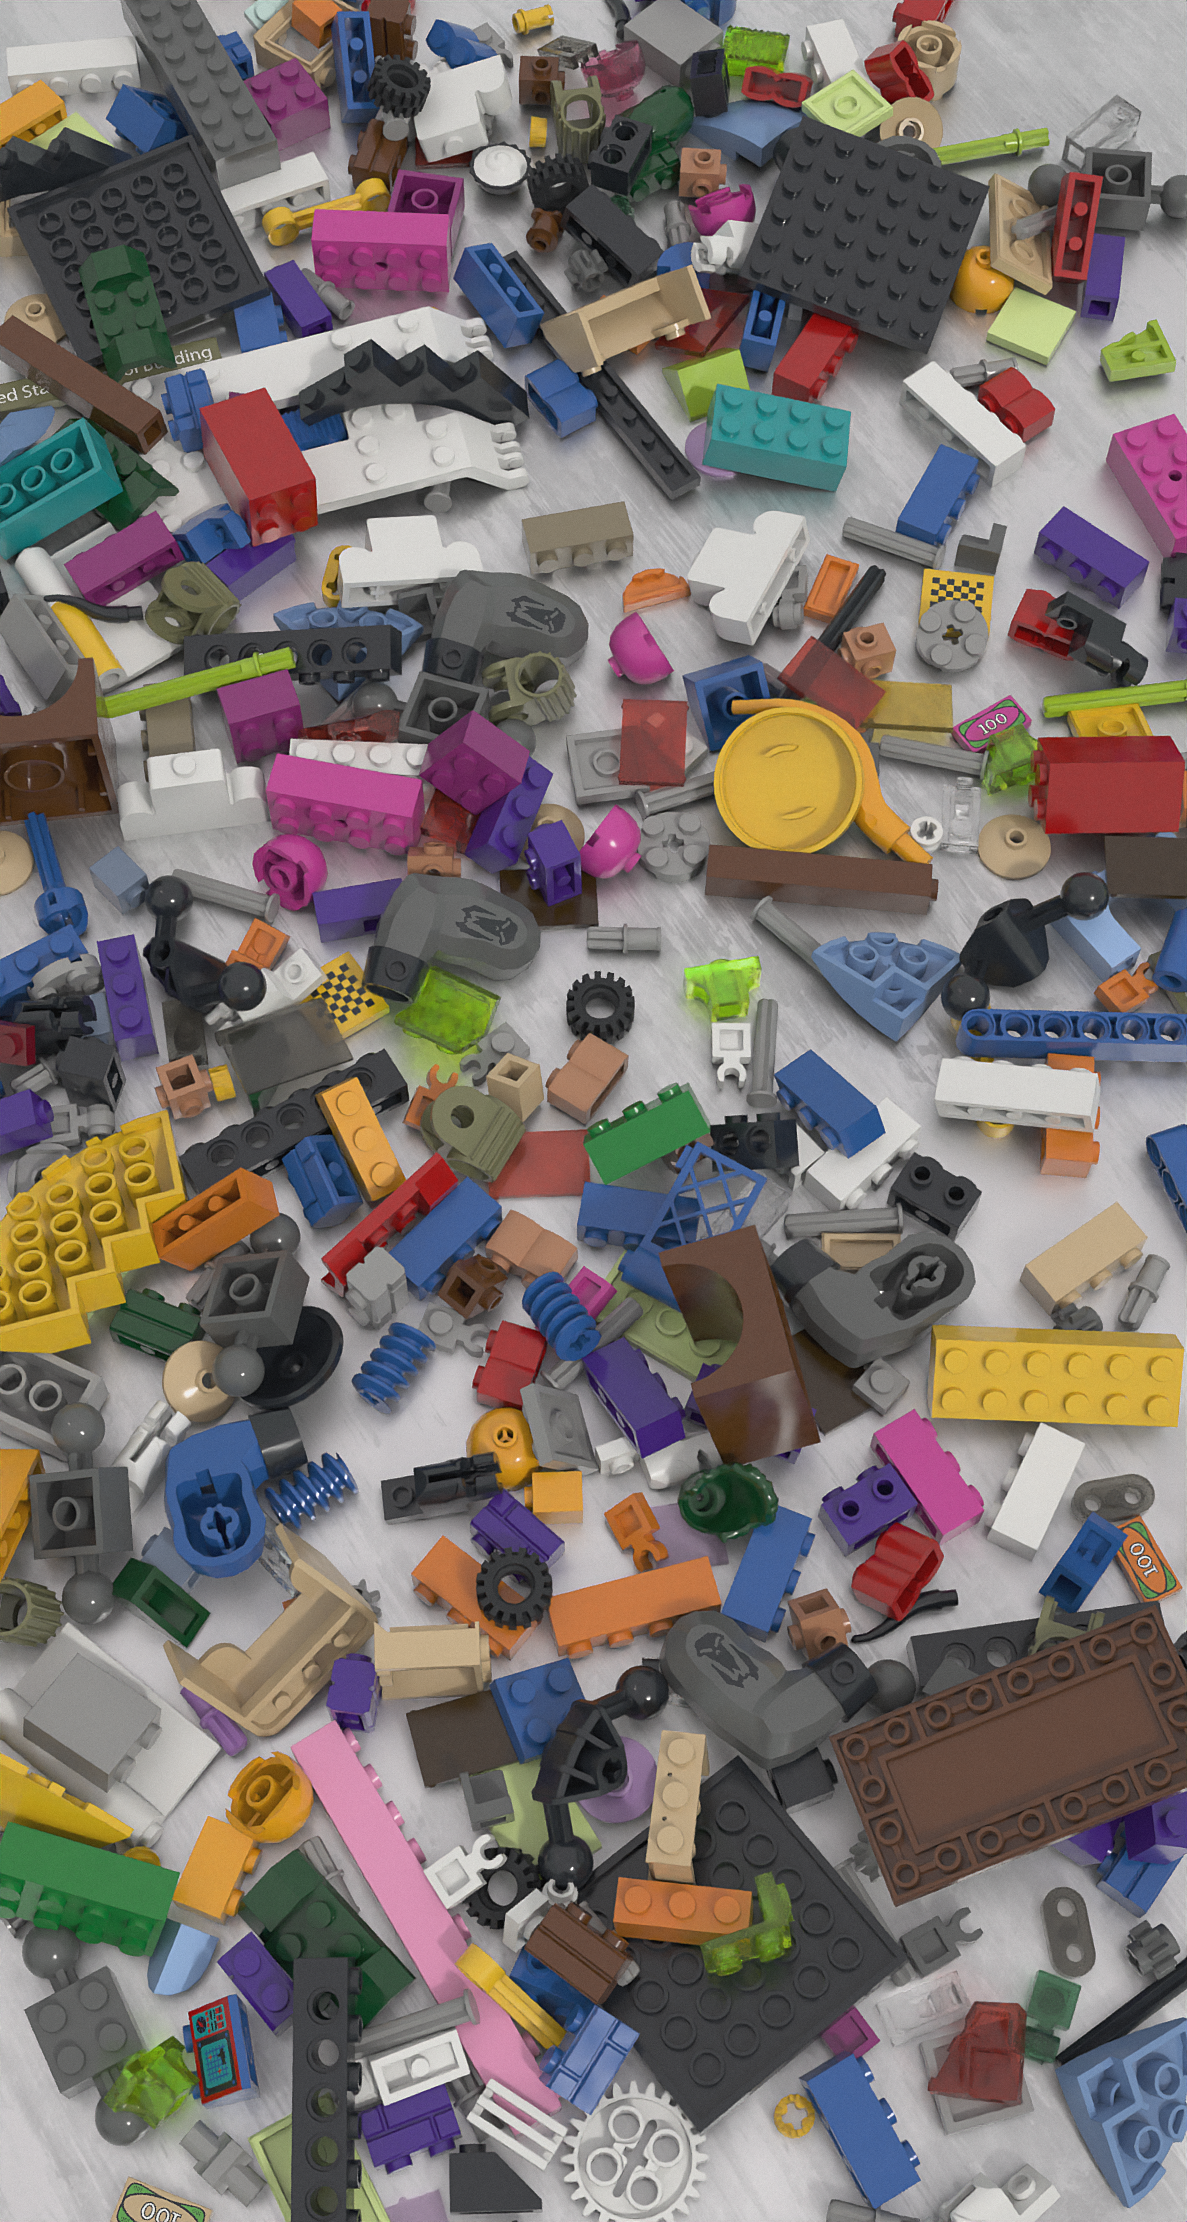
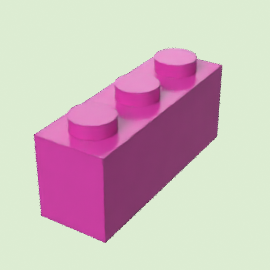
M913 1409L873 1433L870 1447L883 1466L890 1463L918 1503L915 1514L932 1539L938 1541L939 1546L979 1523L984 1513L982 1507L984 1502L978 1490L971 1484L967 1486L960 1476L959 1472L961 1469L953 1454L949 1451L944 1452L936 1441L937 1433L931 1422L925 1417L921 1419L916 1410Z

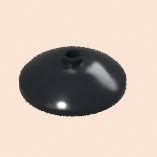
M302 1306L293 1344L259 1347L256 1349L264 1362V1378L257 1390L250 1395L240 1398L253 1408L275 1410L296 1405L315 1394L329 1380L342 1355L343 1333L335 1318L329 1312L319 1307Z

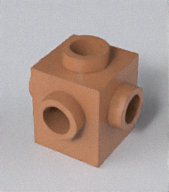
M682 148L679 196L700 198L719 190V185L726 184L727 164H720L721 150Z
M884 622L867 627H855L850 631L843 632L841 648L837 649V658L841 669L847 670L852 682L862 679L870 680L879 675L892 672L896 648Z
M438 841L426 842L423 844V847H409L407 855L408 875L417 873L461 878V858H454V847H446L444 842Z
M193 1054L156 1067L161 1084L154 1088L162 1109L170 1107L174 1120L182 1117H195L202 1113L204 1109L211 1107L208 1092L214 1090L206 1069L199 1071Z
M827 1588L787 1601L793 1625L787 1626L790 1642L795 1651L802 1650L807 1660L839 1642H843L848 1646L846 1634L851 1632L849 1618L844 1608L840 1609Z

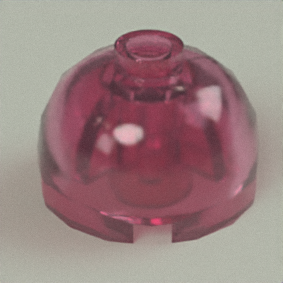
M638 40L618 43L615 45L616 49L608 52L605 49L599 51L580 64V69L586 83L589 76L597 75L602 98L615 97L616 101L620 102L634 95L633 89L641 83L646 68L644 54Z

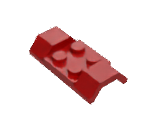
M438 1152L321 1258L322 1263L329 1271L321 1279V1282L327 1288L344 1298L345 1294L349 1291L346 1274L359 1262L364 1264V1258L376 1246L383 1247L386 1250L389 1246L387 1241L397 1232L402 1235L417 1221L415 1216L417 1212L426 1217L458 1186L457 1177Z

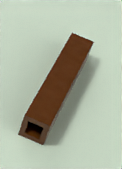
M14 315L0 326V360L90 418L142 454L146 455L168 433L159 409Z
M709 844L705 895L762 900L766 896H771L773 901L927 915L930 901L937 900L939 880L932 879L933 864Z

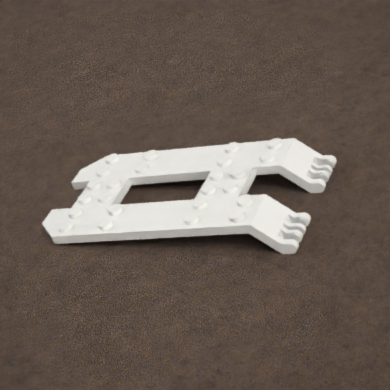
M427 306L124 383L123 387L161 411L168 433L146 455L141 452L139 453L141 458L152 465L159 474L175 485L180 491L176 496L158 497L139 518L147 516L156 510L170 533H173L186 522L212 507L228 503L230 506L204 457L203 449L186 453L180 440L174 442L172 439L168 421L174 420L173 414H166L161 394L167 393L164 383L167 377L178 374L185 375L186 372L201 368L205 371L214 404L229 399V391L246 394L265 387L276 408L282 409L298 405L299 392L345 366L344 354L369 339L375 341L397 360L425 344L449 365L477 350L491 361L494 358V353L489 337L484 336L487 331L484 319L477 317L463 320ZM412 403L382 404L343 412L349 435L348 440L301 451L316 478L318 514L464 477L506 490L524 487L529 483L527 470L519 468L523 465L524 459L519 443L512 441L516 437L513 423L505 422L493 425L459 412L417 422ZM115 436V437H116L117 439H119L122 443H124L127 447H132V446H130L129 444H127L126 442H124L123 440H121L120 438H118L117 436Z

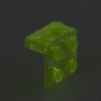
M433 966L429 969L417 1003L397 1013L394 1023L402 1027V1031L408 1036L419 1039L425 1038L435 1043L436 1048L446 1054H461L488 1035L502 997L442 968Z
M771 1871L754 1877L757 1900L765 1922L702 1943L700 1949L707 1973L717 1972L718 1976L729 1975L742 1969L743 1962L758 1957L761 1962L770 1961L786 1953L784 1948L792 1946L789 1922L794 1921L791 1912V1901L784 1882L776 1885Z

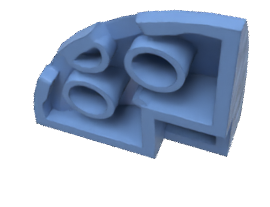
M739 100L729 103L728 112H723L716 117H694L689 132L713 148L721 150V153L734 161L742 155L754 164L762 167L773 157L774 147L781 136L788 130L799 127L802 117L808 116L802 111V107H785L774 100Z
M52 406L11 412L0 423V467L26 452L46 433L55 414Z
M340 601L337 607L318 609L314 602H310L273 614V619L280 631L392 625L402 632V655L424 632L423 625L390 608L384 614L369 610L368 607L342 608ZM366 647L358 651L356 655L357 664L366 658ZM331 649L323 654L321 659L322 665L330 662L332 658ZM356 677L355 683L339 684L334 683L333 679H321V685L339 702L354 692L366 679L365 677Z
M870 932L865 940L849 942L843 936L821 945L811 955L823 976L837 993L860 1016L895 1042L926 1012L942 992L944 984L955 975L962 965L959 960L960 954L952 949L925 939H921L917 945L899 942L895 933Z
M1184 2017L1125 2035L1084 2053L1055 2069L1064 2097L1083 2139L1107 2182L1122 2205L1127 2208H1131L1143 2199L1163 2177L1166 2169L1162 2166V2162L1172 2144L1182 2142L1187 2131V2018Z

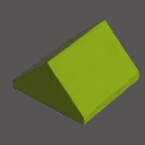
M723 347L662 368V374L690 422L707 417L708 408L717 384L750 390L740 349Z

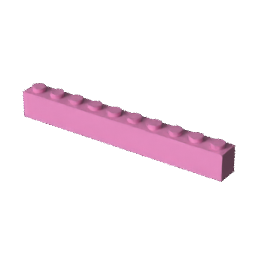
M336 1720L292 1745L290 1748L296 1761L310 1779L314 1792L437 2005L463 1996L464 1989L470 1988L479 2011L480 2024L474 2026L469 2021L455 2027L462 2048L485 2087L492 2078L549 2117L561 2111L562 2105L558 2100L561 2096L546 2087L539 2080L542 2071L539 2069L535 2058L541 2055L531 2035L527 2031L520 2034L511 2020L512 2017L486 1993L474 1985L454 1965L468 1948L466 1940L472 1936L459 1913L453 1917L450 1916L424 1874V1870L420 1865L427 1861L424 1853L414 1837L406 1841L401 1833L399 1826L405 1822L393 1801L391 1800L384 1804L377 1792V1789L383 1785L372 1765L368 1764L363 1767L355 1753L361 1750V1747L350 1728L347 1727L341 1730ZM495 2093L493 2094L492 2100L495 2104L531 2128H535L540 2124ZM507 2124L516 2140L523 2136L522 2133Z

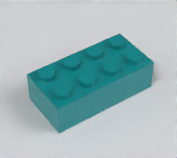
M717 384L707 413L702 465L836 492L847 467L851 411Z
M84 417L0 467V556L5 560L123 492L105 439Z

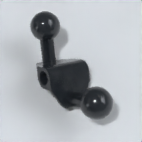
M1079 872L1070 876L1064 882L1060 895L1033 906L1026 898L1007 900L987 910L980 917L976 928L961 950L959 960L965 968L964 973L952 976L942 988L941 1003L945 1012L953 1019L961 1021L965 1013L972 1009L988 1008L990 991L987 985L1015 988L1038 977L1046 969L1049 961L1045 925L1068 915L1083 921L1092 920L1101 915L1109 902V889L1105 881L1094 873Z
M165 875L152 881L145 893V905L150 915L156 919L155 937L151 938L143 948V957L147 959L153 977L158 979L164 986L165 992L170 997L179 1000L183 1006L201 1014L209 1012L218 1003H224L228 1008L241 1012L256 1008L265 998L267 991V982L262 971L257 966L248 962H235L227 966L225 961L175 938L177 922L184 919L191 911L193 905L192 891L184 880L176 876Z
M646 1665L631 1667L619 1677L615 1691L593 1701L585 1699L575 1700L571 1704L570 1711L562 1723L558 1724L555 1729V1736L544 1747L542 1760L539 1765V1774L531 1794L534 1801L543 1803L549 1839L540 1849L537 1864L540 1876L544 1882L547 1883L550 1879L555 1880V1887L558 1890H566L568 1883L572 1882L577 1889L583 1886L591 1876L594 1864L593 1854L588 1844L582 1838L573 1834L568 1803L605 1795L619 1788L627 1775L628 1765L625 1747L612 1720L626 1715L636 1721H648L659 1716L668 1704V1683L665 1677L655 1668Z

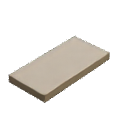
M994 173L988 181V186H990L988 197L991 267L1046 295L1053 287L1050 230L1024 240H1018L1016 234L1012 233L1011 229L1012 226L1016 225L1017 220L1048 209V206H1039L1034 201L1030 191Z

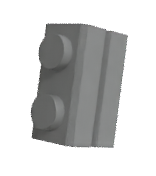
M376 1246L364 1258V1264L359 1262L346 1274L349 1291L345 1296L352 1304L348 1311L362 1326L368 1323L373 1329L380 1330L392 1319V1313L397 1314L409 1303L405 1268L383 1247Z

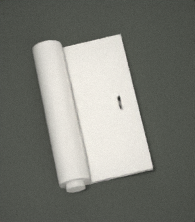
M69 1622L65 1624L14 1689L5 1688L0 1691V1739L49 1780L66 1788L65 1793L85 1803H92L133 1828L134 1830L130 1837L122 1840L130 1848L138 1846L150 1848L159 1839L164 1830L161 1824L222 1748ZM77 1653L161 1708L159 1726L162 1728V1732L159 1738L149 1750L142 1748L134 1758L136 1764L128 1778L123 1783L116 1781L107 1793L23 1737L25 1715Z

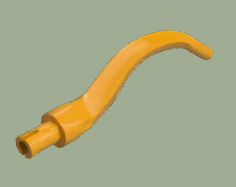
M777 698L732 701L733 715L758 714L779 707H798L822 714L837 723L854 742L864 769V794L860 809L854 819L855 824L885 854L893 850L905 862L929 864L933 860V857L908 835L911 827L886 804L881 793L870 749L861 734L846 720L820 706L799 700Z

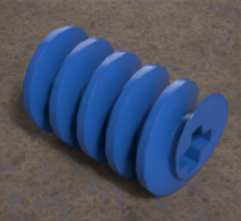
M559 1272L543 1274L535 1279L524 1292L522 1308L530 1316L532 1322L538 1327V1330L561 1360L577 1361L592 1352L599 1344L602 1335L600 1331L595 1330L596 1321L592 1316L588 1315V1310L584 1305L580 1304L579 1298L572 1294V1289L567 1283H564V1278Z
M396 1322L390 1325L388 1329L389 1335L382 1336L379 1341L380 1348L372 1350L370 1354L371 1361H364L362 1364V1374H355L351 1381L353 1387L365 1402L385 1414H390L392 1411L386 1404V1399L394 1402H399L401 1399L394 1389L395 1386L403 1389H408L410 1386L403 1376L404 1373L415 1377L418 1375L419 1371L412 1362L417 1361L426 1364L428 1361L426 1355L421 1351L422 1348L430 1351H435L436 1349L435 1342L426 1334L404 1323Z
M327 1452L321 1455L323 1468L313 1461L308 1462V1477L301 1471L295 1470L293 1472L294 1485L284 1478L279 1480L280 1494L270 1487L264 1489L268 1504L279 1522L285 1527L290 1522L298 1530L301 1529L300 1515L303 1513L312 1521L316 1520L314 1508L316 1505H319L326 1512L330 1511V1496H333L340 1503L345 1502L343 1488L345 1487L355 1495L359 1493L358 1486L351 1472L337 1452V1459Z

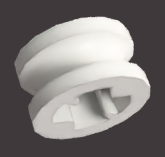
M923 816L913 821L909 836L927 853H933L941 844L943 828L937 819ZM924 830L925 834L928 831L931 832L932 839L926 840V836L923 839L920 838V831Z

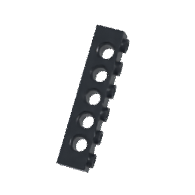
M392 625L184 636V676L218 667L222 658L226 655L229 656V663L253 657V652L265 654L286 647H290L292 652L297 651L296 668L289 669L288 672L291 680H299L300 685H320L321 679H333L334 683L351 684L355 683L356 677H368V681L387 682L390 681V676L402 675V632ZM366 647V658L357 664L356 655L358 651ZM331 649L332 658L330 662L322 665L321 659L323 654Z
M385 1048L377 1053L371 1052L363 1055L354 1065L343 1071L336 1070L327 1074L322 1079V1082L308 1089L301 1088L296 1090L287 1100L274 1107L267 1106L260 1109L253 1118L240 1125L233 1124L226 1127L220 1132L219 1136L208 1142H199L190 1146L183 1155L179 1156L183 1173L196 1195H199L240 1167L265 1178L285 1167L282 1158L295 1149V1146L305 1137L333 1135L323 1112L319 1109L320 1106L315 1095L342 1081L357 1077L361 1086L370 1088L365 1094L377 1118L410 1101L408 1084ZM297 1121L302 1123L297 1129L285 1128L290 1122ZM263 1139L268 1141L266 1145L260 1148L251 1146L256 1140ZM222 1158L234 1159L229 1165H216Z
M1159 1600L1055 1615L1053 1621L1087 1631L1091 1614H1096L1097 1611L1105 1613L1102 1626L1153 1605H1156L1162 1620L1163 1615ZM1039 1618L911 1636L906 1650L910 1670L916 1682L915 1695H924L922 1692L923 1688L947 1657L955 1656L960 1658L965 1663L967 1669L978 1675L1000 1668L989 1662L987 1658L988 1651L996 1650L1004 1654L1007 1664L1027 1657L1029 1652L1028 1646L1033 1644ZM1050 1641V1643H1053V1644H1056V1645L1059 1644V1643L1064 1642V1641Z
M356 1957L294 1958L291 2222H362L361 2210L354 2209V2189H360L362 2182L361 2160L355 2159V2140H360L362 2134L361 2111H355V2091H361L362 2064L361 2062H355V2043H361L363 2023L361 2014H355V1995H361L363 1973L361 1966L356 1967ZM327 1991L333 1993L339 2001V2010L332 2019L325 2017L319 2009V2000ZM325 2039L331 2040L338 2047L339 2057L333 2066L325 2065L319 2058V2047ZM324 2088L333 2090L338 2097V2108L334 2114H327L319 2107L318 2096ZM322 2137H329L337 2144L338 2156L334 2163L323 2161L318 2154V2144ZM322 2186L330 2187L337 2195L338 2204L334 2212H327L318 2204L317 2195Z

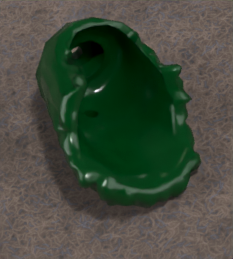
M666 85L653 92L650 96L645 97L639 104L626 109L618 115L653 126L652 141H659L665 138L669 142L670 148H673L675 151L680 140L692 127L694 107L691 101L692 98L683 88Z
M734 1461L728 1464H721L716 1468L703 1469L692 1473L681 1485L677 1498V1503L685 1522L691 1528L701 1533L715 1535L718 1539H721L722 1543H726L728 1539L735 1540L738 1537L747 1535L751 1528L757 1529L761 1525L766 1527L776 1520L779 1498L774 1492L773 1484L766 1479V1475L761 1473L757 1467L752 1466L751 1463L742 1465L740 1462ZM700 1493L701 1499L698 1501L696 1497Z

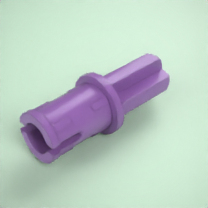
M185 1687L182 1688L180 1694L201 1719L199 1724L202 1729H209L228 1755L234 1756L247 1746V1737L234 1720Z

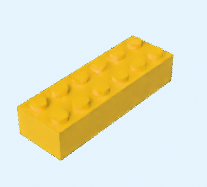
M932 1325L927 1404L931 1418L1178 1427L1184 1347L1175 1334Z

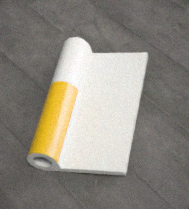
M108 522L52 556H49L40 547L26 548L19 554L15 568L32 595L44 597L46 595L61 594L83 598L64 564L72 560L77 554L89 550L104 541L109 535L116 534L117 532L112 524ZM150 581L143 583L106 605H127L128 607L142 605L144 620L129 621V623L121 624L106 623L90 617L74 606L61 602H47L84 657L94 658L103 694L119 688L184 649V645L175 644L161 638L148 626L145 620V611L148 605L156 600L159 595ZM165 617L168 623L180 627L175 619Z

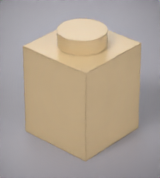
M507 1053L486 1076L489 1095L501 1100L510 1107L522 1122L544 1100L541 1069L537 1063Z

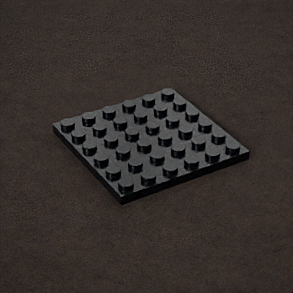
M803 116L740 271L737 283L927 355L990 186Z
M192 134L7 208L11 221L75 355L92 367L104 363V359L78 271L91 253L120 245H126L144 252L168 336L271 295L269 286Z
M739 1755L700 1785L699 1801L701 1811L696 1819L694 1837L696 1854L692 1858L697 1886L752 1891L754 1907L749 1951L622 1937L629 1943L625 1950L634 1957L633 1960L639 1966L640 1972L631 1982L623 1987L617 1983L607 2000L603 2004H599L600 2007L640 2034L632 2048L700 2137L909 1962V1957ZM650 1826L594 1869L587 1882L577 1889V1904L579 1905L586 1900L589 1904L588 1906L610 1930H615L613 1918L618 1878L648 1880L649 1866L645 1861Z

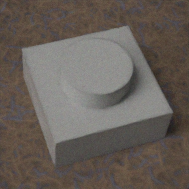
M879 1358L853 1385L852 1391L884 1416L909 1387L910 1381L883 1359Z

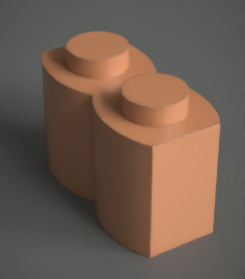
M591 1033L583 1041L578 1039L574 1042L567 1054L569 1061L562 1069L555 1068L545 1085L548 1089L547 1102L585 1125L594 1117L606 1097L622 1079L628 1069L629 1055Z
M514 1210L509 1211L485 1245L486 1257L496 1263L498 1270L504 1275H508L510 1272L521 1277V1283L525 1288H528L535 1279L549 1272H559L565 1279L578 1260L577 1247L554 1232L544 1229L535 1221Z

